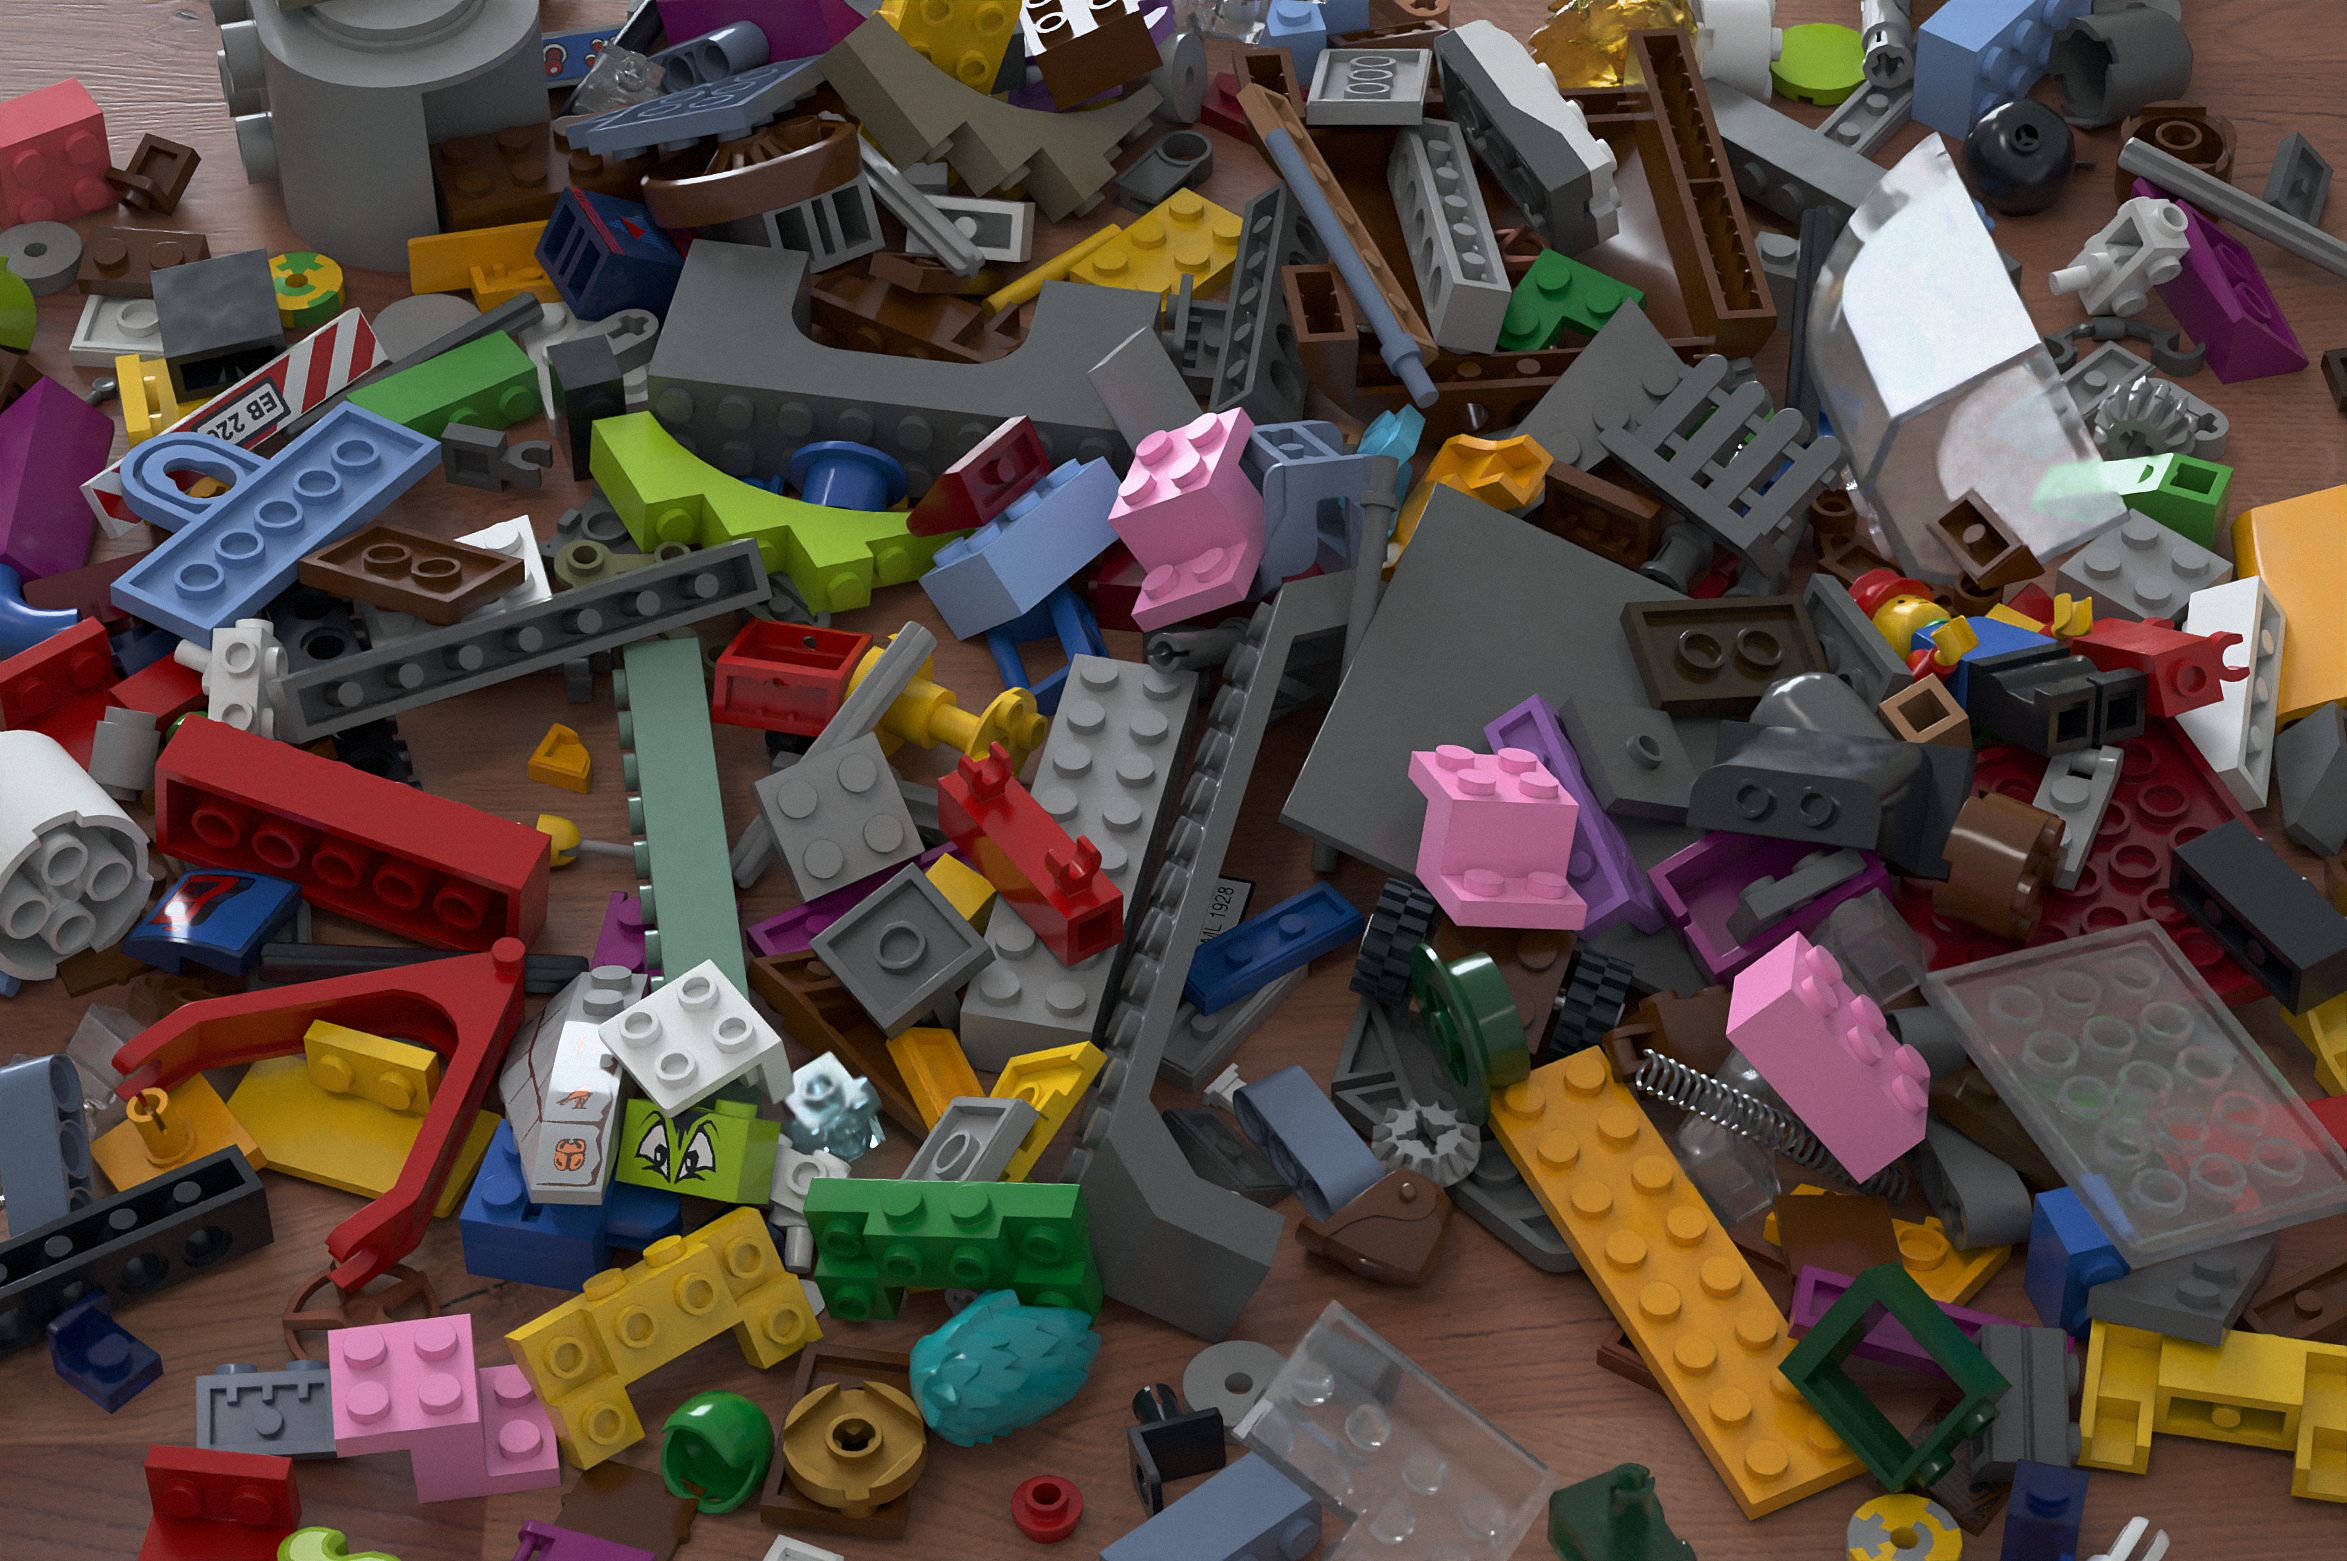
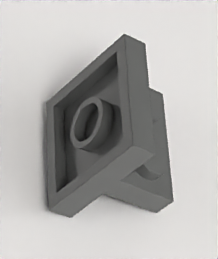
M914 862L910 863L808 943L818 960L891 1042L917 1021L922 1026H925L932 1020L939 1028L952 1029L954 1034L960 1031V1010L962 1006L955 991L996 960L991 947Z

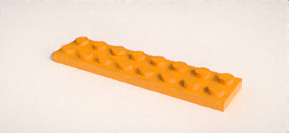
M1599 1045L1530 1071V1077L1527 1080L1492 1092L1491 1114L1487 1123L1749 1521L1869 1471L1870 1469L1777 1368L1799 1344L1800 1340L1787 1337L1788 1322L1624 1082L1614 1083L1611 1074L1613 1071L1611 1064Z

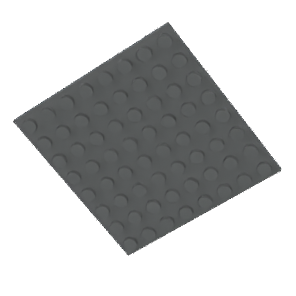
M1437 481L1285 803L1278 822L1428 891L1415 875L1428 799L1408 777L1412 751L1436 752V748L1440 745H1456L1467 748L1475 754L1495 755L1483 727L1534 694H1538L1557 710L1571 696L1652 709L1619 618L1626 602L1688 600L1692 598ZM1726 714L1670 716L1698 777L1714 765L1721 721L1746 722L1744 718ZM1615 814L1652 895L1646 871L1699 841L1701 834L1685 826L1686 823ZM1660 911L1659 913L1665 926L1650 936L1627 919H1624L1589 942H1585L1578 937L1571 958L1580 961L1584 948L1587 947L1634 964L1635 968L1629 984L1651 995L1674 990L1677 991L1679 999L1690 998L1692 994L1710 987L1692 960L1689 947L1686 949L1683 947Z

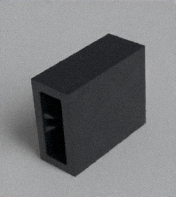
M266 247L150 272L165 360L177 404L219 395L288 350Z

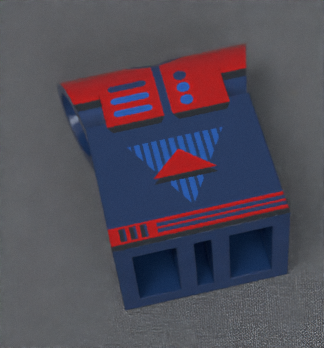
M565 186L533 254L577 320L599 322L626 309H641L654 314L658 319L659 329L662 330L693 239H704L695 227L673 229L657 227L651 218L646 204Z

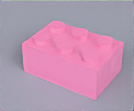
M1797 931L1735 976L1726 1036L1856 1181L1861 1184L1925 1139L1931 1073L1924 1058L1913 1046L1907 1043L1901 1046L1888 1032L1886 1020L1878 1006L1864 994L1857 997L1842 980V971L1830 952L1821 945L1813 948L1804 936Z

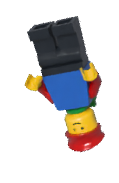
M1874 569L1857 578L1847 591L1913 672L1915 677L1911 686L1934 673L1968 715L1973 749L1979 747L1985 738L1989 737L1998 742L2011 740L2048 758L2091 748L2092 743L2100 746L2143 736L2148 674L2132 667L2102 672L2086 656L2070 655L2073 637H2083L2093 632L2092 597L2072 602L2071 594L2069 593L2055 596V620L2049 622L2040 631L2035 633L1988 617L1975 616L1965 618L1961 615L1952 620L1946 610L1934 604V597L1929 587L1918 579L1903 578L1892 571Z

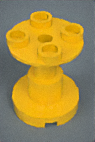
M894 633L888 636L891 642L898 635V633ZM874 646L864 656L850 680L843 704L884 653V649ZM931 653L870 731H874L885 757L892 755L907 740L927 750L937 747L942 742L964 752V755L968 754L974 762L990 756L989 746L997 741L1012 757L1014 761L1012 776L1020 783L1019 774L1024 767L1029 753L1038 749L1045 739L1048 719L1037 713V702L1034 695L1022 687H1014L1001 693L985 710L981 718L957 708L955 693L932 682L934 671Z

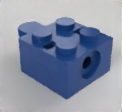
M501 1119L459 1217L467 1274L584 1293L582 1287L584 1282L594 1275L610 1269L617 1248L643 1252L651 1244L666 1237L680 1235L683 1238L684 1227L681 1216L680 1197L678 1192L615 1181L621 1147L620 1143L602 1205L531 1203L521 1171V1155L516 1153L513 1144V1128L508 1127L506 1119Z

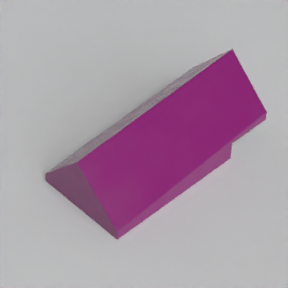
M656 0L670 46L738 21L748 20L755 23L763 31L769 44V59L764 66L781 61L826 54L867 20V18L842 0Z
M2143 176L2134 181L2130 200L2141 196H2146L2150 199H2168L2170 203L2178 206L2187 217L2188 226L2183 232L2191 248L2179 259L2182 270L2172 280L2153 285V287L2196 348L2201 342L2206 343L2204 359L2220 382L2225 385L2298 372L2307 367L2310 362L2247 247L2181 199L2176 201Z
M48 375L42 377L0 415V563L8 565L18 572L22 579V587L27 582L88 566L99 520L79 486L105 470L115 434L113 420Z

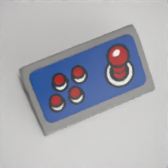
M627 22L542 33L547 88L553 89L579 85Z

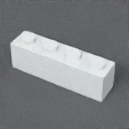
M2260 575L2190 594L2188 618L2182 625V632L2209 637L2218 631L2242 634L2243 642L2231 645L2224 651L2223 663L2226 667L2233 664L2249 666L2250 674L2238 682L2220 680L2224 697L2223 701L2174 716L2245 812L2266 807L2287 619L2286 612Z

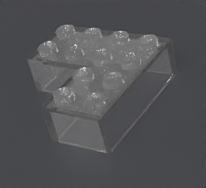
M1334 1299L1300 1336L1230 1433L1345 1523L1319 1561H1508L1563 1478Z

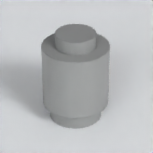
M106 706L104 721L97 720L88 774L95 782L99 783V786L111 798L135 801L137 790H145L152 784L161 731L155 730L157 714Z

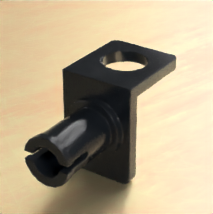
M1161 1383L1155 1385L1162 1404L1156 1403L1149 1386L1144 1387L1135 1395L1132 1401V1410L1141 1425L1127 1428L1132 1484L1148 1519L1164 1510L1161 1483L1220 1469L1226 1465L1224 1426L1220 1410L1212 1407L1183 1415L1173 1389Z

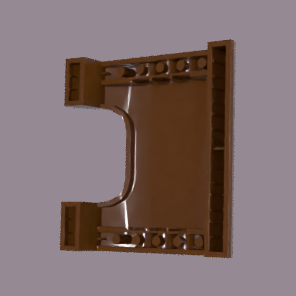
M1686 27L1629 30L1623 86L1559 89V94L1566 103L1573 100L1579 106L1586 119L1588 132L1595 141L1603 139L1612 150L1617 162V170L1612 172L1613 183L1618 190L1622 202L1621 207L1617 208L1619 234L1571 259L1644 292L1648 306L1643 313L1685 365L1688 364L1694 369L1701 360L1714 354L1724 356L1727 361L1741 357H1749L1752 360L1764 347L1776 329L1778 315ZM1290 47L1232 50V64L1238 91L1240 92L1249 83H1256L1287 98L1433 339L1386 176L1400 125H1306L1307 102H1302ZM1428 95L1424 117L1452 122L1444 111L1442 95ZM1243 109L1247 131L1257 151L1272 171L1284 180L1285 178ZM1464 139L1492 230L1517 229L1521 224H1527L1531 231H1533ZM1522 242L1511 256H1539L1541 250L1530 243ZM1336 264L1281 266V281L1297 352L1307 373L1319 389L1348 415L1369 426L1386 410H1389L1395 416L1409 403L1425 419L1419 441L1444 444L1448 438L1466 434L1476 438L1521 424L1592 341V339L1566 328L1555 345L1549 346L1547 350L1499 352L1498 349H1495L1493 354L1474 351L1471 354H1456L1442 346H1437L1440 355L1424 369L1438 391L1439 398L1433 405L1420 408L1414 401L1401 376L1393 375L1380 353L1383 345L1371 324L1355 323L1346 282ZM1529 270L1515 271V278L1510 283V288H1516Z

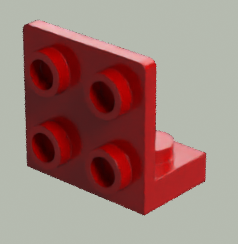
M94 616L0 663V730L2 732L12 730L35 731L51 737L87 773L97 720L104 721L106 706H112L110 704L109 689L122 682L114 672L107 630ZM167 729L161 732L159 742L166 739Z
M151 1444L144 1469L153 1507V1515L138 1561H278L277 1552L279 1545L286 1537L297 1531L302 1515L292 1457Z

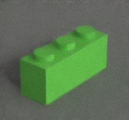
M502 329L345 395L346 401L441 442V435L449 422L499 431L542 412L537 366Z

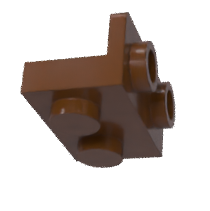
M92 226L76 278L80 293L154 299L150 272L211 259L206 235L186 231L173 232L133 229L130 227Z

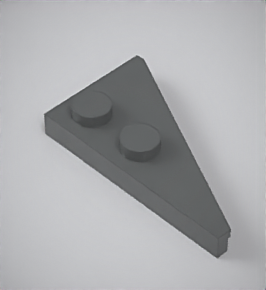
M2261 1231L2126 1275L2120 1280H2111L2092 1286L2088 1295L2086 1317L2220 1347L2276 1259L2279 1235Z

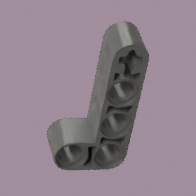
M1950 1002L1886 1011L1884 1018L1888 1032L1901 1046L1906 1043L1913 1046L1927 1063L1931 1073L1929 1093L1936 1081L1965 1067L1968 1044L1967 1028L1962 1011L1956 1003ZM1927 1107L1925 1139L1902 1155L1937 1218L1943 1225L1953 1246L1959 1251L2027 1242L2030 1239L2032 1225V1206L2027 1190L2015 1169Z

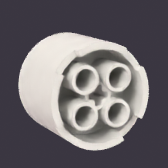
M12 730L0 732V970L5 974L23 980L55 978L56 964L90 946L99 953L116 944L137 920L148 900L154 878L147 872V843L150 842L147 835L58 742L35 731Z

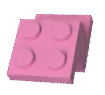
M1242 407L1218 415L1208 413L1197 418L1190 425L1170 432L1160 430L1150 434L1136 448V456L1126 479L1118 489L1119 495L1107 521L1148 574L1142 582V590L1131 613V616L1144 633L1243 601L1247 596L1265 552L1264 503L1262 496L1238 465L1254 427V423Z
M1440 745L1436 748V752L1412 751L1408 777L1428 799L1415 875L1457 926L1583 930L1588 905L1566 880L1579 804L1562 787L1559 780L1553 777L1537 759V756L1529 751L1518 748L1500 749L1498 755L1475 754L1467 748L1456 745Z
M470 1313L328 1331L334 1441L337 1458L410 1449L419 1504L561 1486L557 1437L544 1408L517 1364L478 1369Z

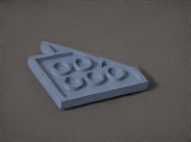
M824 54L776 62L565 127L570 149L588 147L590 155L612 152L614 160H624L648 152L647 146L664 143L666 151H675L700 143V136L716 133L718 142L746 137L752 134L751 127L769 123L774 120L773 114L796 107L795 101L817 94L816 86L827 79L814 63Z

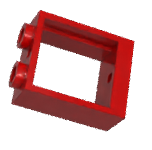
M752 617L716 661L712 722L819 737L843 706L844 696L854 672L864 656L872 649L873 635ZM804 637H813L817 642V646L815 648H808L804 643Z

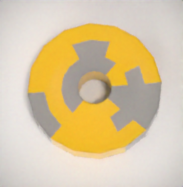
M1909 1493L1886 1494L1867 1501L1852 1515L1846 1531V1561H1961L1963 1547L1961 1531L1949 1511L1931 1499ZM1905 1545L1911 1549H1900L1896 1546Z

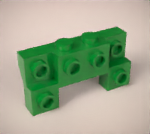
M812 1177L803 1213L820 1253L814 1278L830 1318H841L853 1322H863L868 1319L897 1320L905 1287L982 1290L1013 1289L1017 1291L1023 1306L1066 1307L1068 1309L1082 1310L1092 1316L1088 1327H1096L1105 1291L1092 1254L1087 1204L1080 1184Z

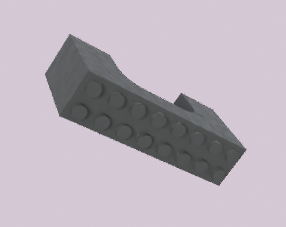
M693 239L647 372L648 410L661 427L693 455L724 474L727 472L743 478L757 477L762 480L772 481L773 474L782 475L786 479V483H791L788 474V464L795 451L812 443L826 441L853 442L878 449L896 459L907 471L909 485L906 495L910 498L923 499L941 474L1009 418L1028 415L1052 467V470L1045 475L1046 477L1072 459L1076 458L1080 466L1104 456L1120 482L1123 483L1135 455L1088 380L1087 373L1133 333L1148 325L1151 326L1161 342L1162 293L1044 279L1029 335L1021 347L1010 355L992 362L980 364L951 363L834 349L813 342L810 252Z

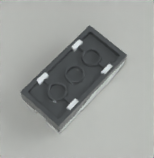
M1476 20L1435 38L1434 45L1446 115L1452 122L1459 123L1464 139L1532 230L1545 237L1550 242L1553 251L1570 259L1619 234L1617 208L1621 207L1622 202L1618 190L1613 183L1612 172L1617 170L1614 154L1603 139L1595 141L1588 132L1586 119L1579 106L1573 100L1566 103L1559 94L1556 79L1550 68L1543 62L1537 65L1526 49L1513 36L1494 27L1487 20Z

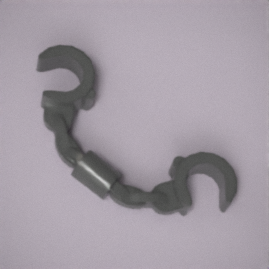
M2122 316L2093 317L2090 322L2072 325L2062 332H2055L2052 335L2045 334L2042 355L2051 359L2041 357L2033 350L2026 349L2024 369L2033 379L2052 383L2077 364L2078 347L2072 346V342L2076 339L2092 337L2093 341L2123 340L2124 336L2133 335L2148 340L2153 346L2151 364L2158 366L2167 375L2185 378L2199 373L2203 368L2206 343L2201 342L2191 353H2176L2179 348L2181 334L2179 329L2169 331L2139 321L2124 320Z

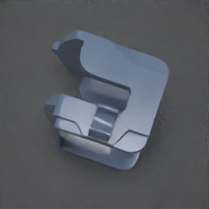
M1308 420L1253 427L1238 465L1263 498L1265 552L1245 598L1247 603L1259 602L1262 597L1274 596L1282 588V577L1294 576L1305 572L1311 567L1314 560L1325 574L1357 568L1366 510L1360 506L1362 492L1369 490L1374 455L1364 453L1343 456L1342 432L1329 421ZM1340 497H1345V522L1341 514L1343 508L1338 504ZM1391 512L1389 530H1395V512ZM1387 542L1383 562H1387L1388 559Z

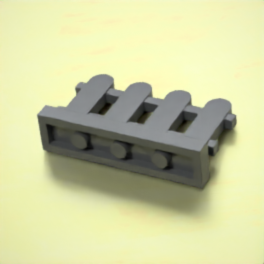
M1718 354L1710 355L1701 360L1694 369L1687 364L1677 374L1682 382L1652 414L1644 410L1634 420L1639 428L1632 435L1612 421L1596 439L1625 473L1771 582L1787 565L1786 561L1773 547V544L1782 535L1790 539L1800 529L1795 521L1826 488L1834 492L1844 482L1839 474L1846 467L1849 454L1839 439L1834 436L1820 437L1806 450L1801 446L1808 439L1811 429L1810 424L1801 412L1794 408H1787L1781 410L1769 422H1766L1763 418L1770 412L1773 400L1765 387L1760 382L1749 381L1740 385L1729 395L1726 391L1734 383L1735 370L1724 356ZM1713 405L1718 408L1688 441L1683 438ZM1750 432L1755 435L1725 469L1720 466ZM1671 451L1675 455L1667 462L1664 458ZM1788 460L1793 463L1792 466L1763 497L1759 495V490ZM1708 478L1712 483L1706 489H1703L1701 485ZM1744 507H1747L1749 512L1742 518L1738 513Z

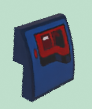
M218 867L187 870L121 943V954L176 975H180L193 960L240 978L261 953L263 944L271 941L302 905L303 885L281 877L244 869Z

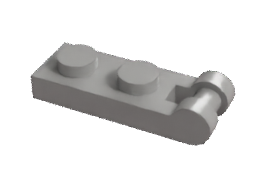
M2103 745L2101 750L2087 748L2051 757L2032 805L2053 812L2060 819L2066 821L2065 832L2060 846L2068 849V857L2063 873L2055 887L2072 891L2075 889L2121 773L2124 750L2121 748ZM2075 771L2092 775L2093 777L2092 780L2072 776V773Z

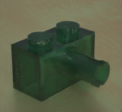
M1637 1463L1620 1464L1613 1470L1549 1494L1547 1540L1561 1561H1698L1691 1545L1683 1538L1677 1540L1666 1524L1662 1505L1654 1492L1655 1477L1648 1478L1650 1470L1643 1465Z

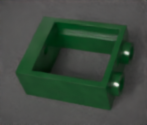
M1897 1261L1864 1269L1777 1367L1891 1494L1916 1485H1920L1926 1490L1939 1482L1956 1463V1460L1950 1455L1951 1452L1964 1438L1968 1441L1976 1439L1997 1420L2001 1412L1995 1404L2012 1387L2005 1377ZM1888 1311L1892 1313L1966 1394L1917 1450L1912 1447L1839 1367Z

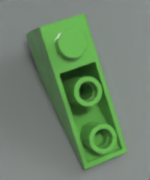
M2168 453L2055 469L2050 471L2032 507V514L2103 533L2131 509H2135L2213 552L2226 524L2234 468L2178 453Z

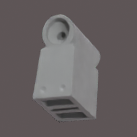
M865 170L851 181L810 199L741 219L695 227L704 240L810 252V275L886 247Z

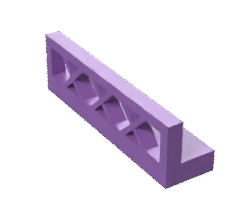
M1534 694L1483 727L1495 755H1498V751L1503 748H1518L1535 754L1543 766L1553 777L1559 780L1562 787L1579 804L1566 880L1588 905L1584 929L1573 930L1574 933L1579 934L1578 937L1585 942H1589L1624 919H1627L1649 936L1664 927V921L1615 814L1603 812L1558 710L1538 694Z

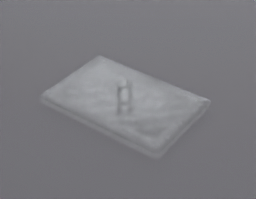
M2155 918L1924 974L1920 989L1921 994L2132 1269L2347 1212L2346 1152Z

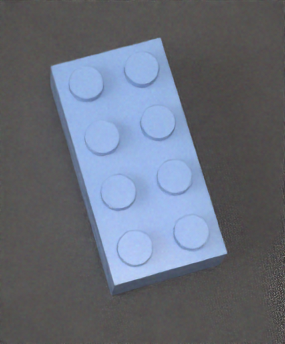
M1950 0L1919 27L1910 118L1964 142L1969 129L1971 114L1981 115L1985 109L2003 100L2024 98L2031 86L2045 73H2049V50L2053 34L2056 30L2065 29L2070 23V18L2090 14L2092 0Z

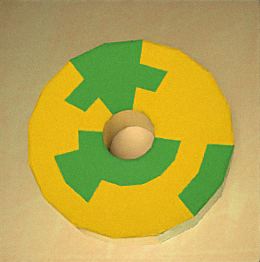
M294 252L282 254L269 260L283 327L299 328L313 326L330 319L341 309L346 299L341 268L333 259L319 253Z

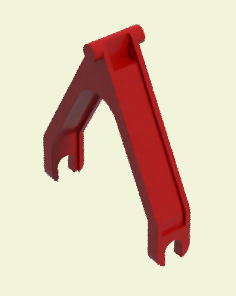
M505 937L497 940L492 946V951L191 1002L132 1038L116 1052L111 1066L124 1077L132 1074L143 1065L145 1067L135 1077L127 1080L113 1089V1091L126 1104L135 1095L143 1108H145L149 1104L141 1091L146 1088H160L167 1094L202 1070L306 1053L303 1037L315 1019L386 1039L402 1038L422 1042L442 1053L450 1064L395 1186L342 1222L330 1233L325 1241L329 1246L328 1253L343 1264L326 1277L343 1292H354L409 1255L421 1244L515 1032L524 1025L525 946L516 938ZM361 1250V1252L357 1256L346 1262L348 1259L356 1255Z

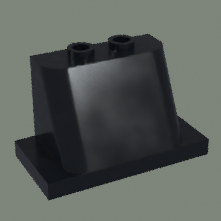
M1722 720L1714 765L1698 777L1692 788L1685 826L1701 834L1700 839L1716 831L1866 850L1886 862L1885 869L1892 876L1931 881L1936 879L1948 883L1950 876L1948 874L1949 862L1941 860L1954 823L1971 795L1978 754L1967 748Z

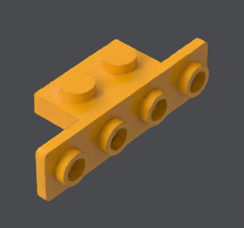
M549 220L409 239L407 241L410 286L415 295L471 288L481 314H485L523 292L533 293L540 304L565 301L533 254Z

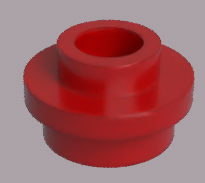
M1055 1475L1036 1476L1026 1480L1015 1490L1011 1499L1012 1518L1023 1534L1032 1541L1043 1544L1056 1543L1066 1539L1080 1522L1083 1514V1498L1076 1485L1063 1477Z

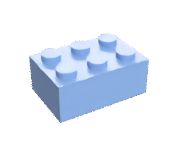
M1104 456L1080 466L1076 458L1066 462L1047 477H1042L987 525L975 528L977 532L966 541L961 536L942 547L932 556L937 565L918 581L959 641L1024 615L1119 538V535L1107 520L1119 495L1118 489L1122 483Z

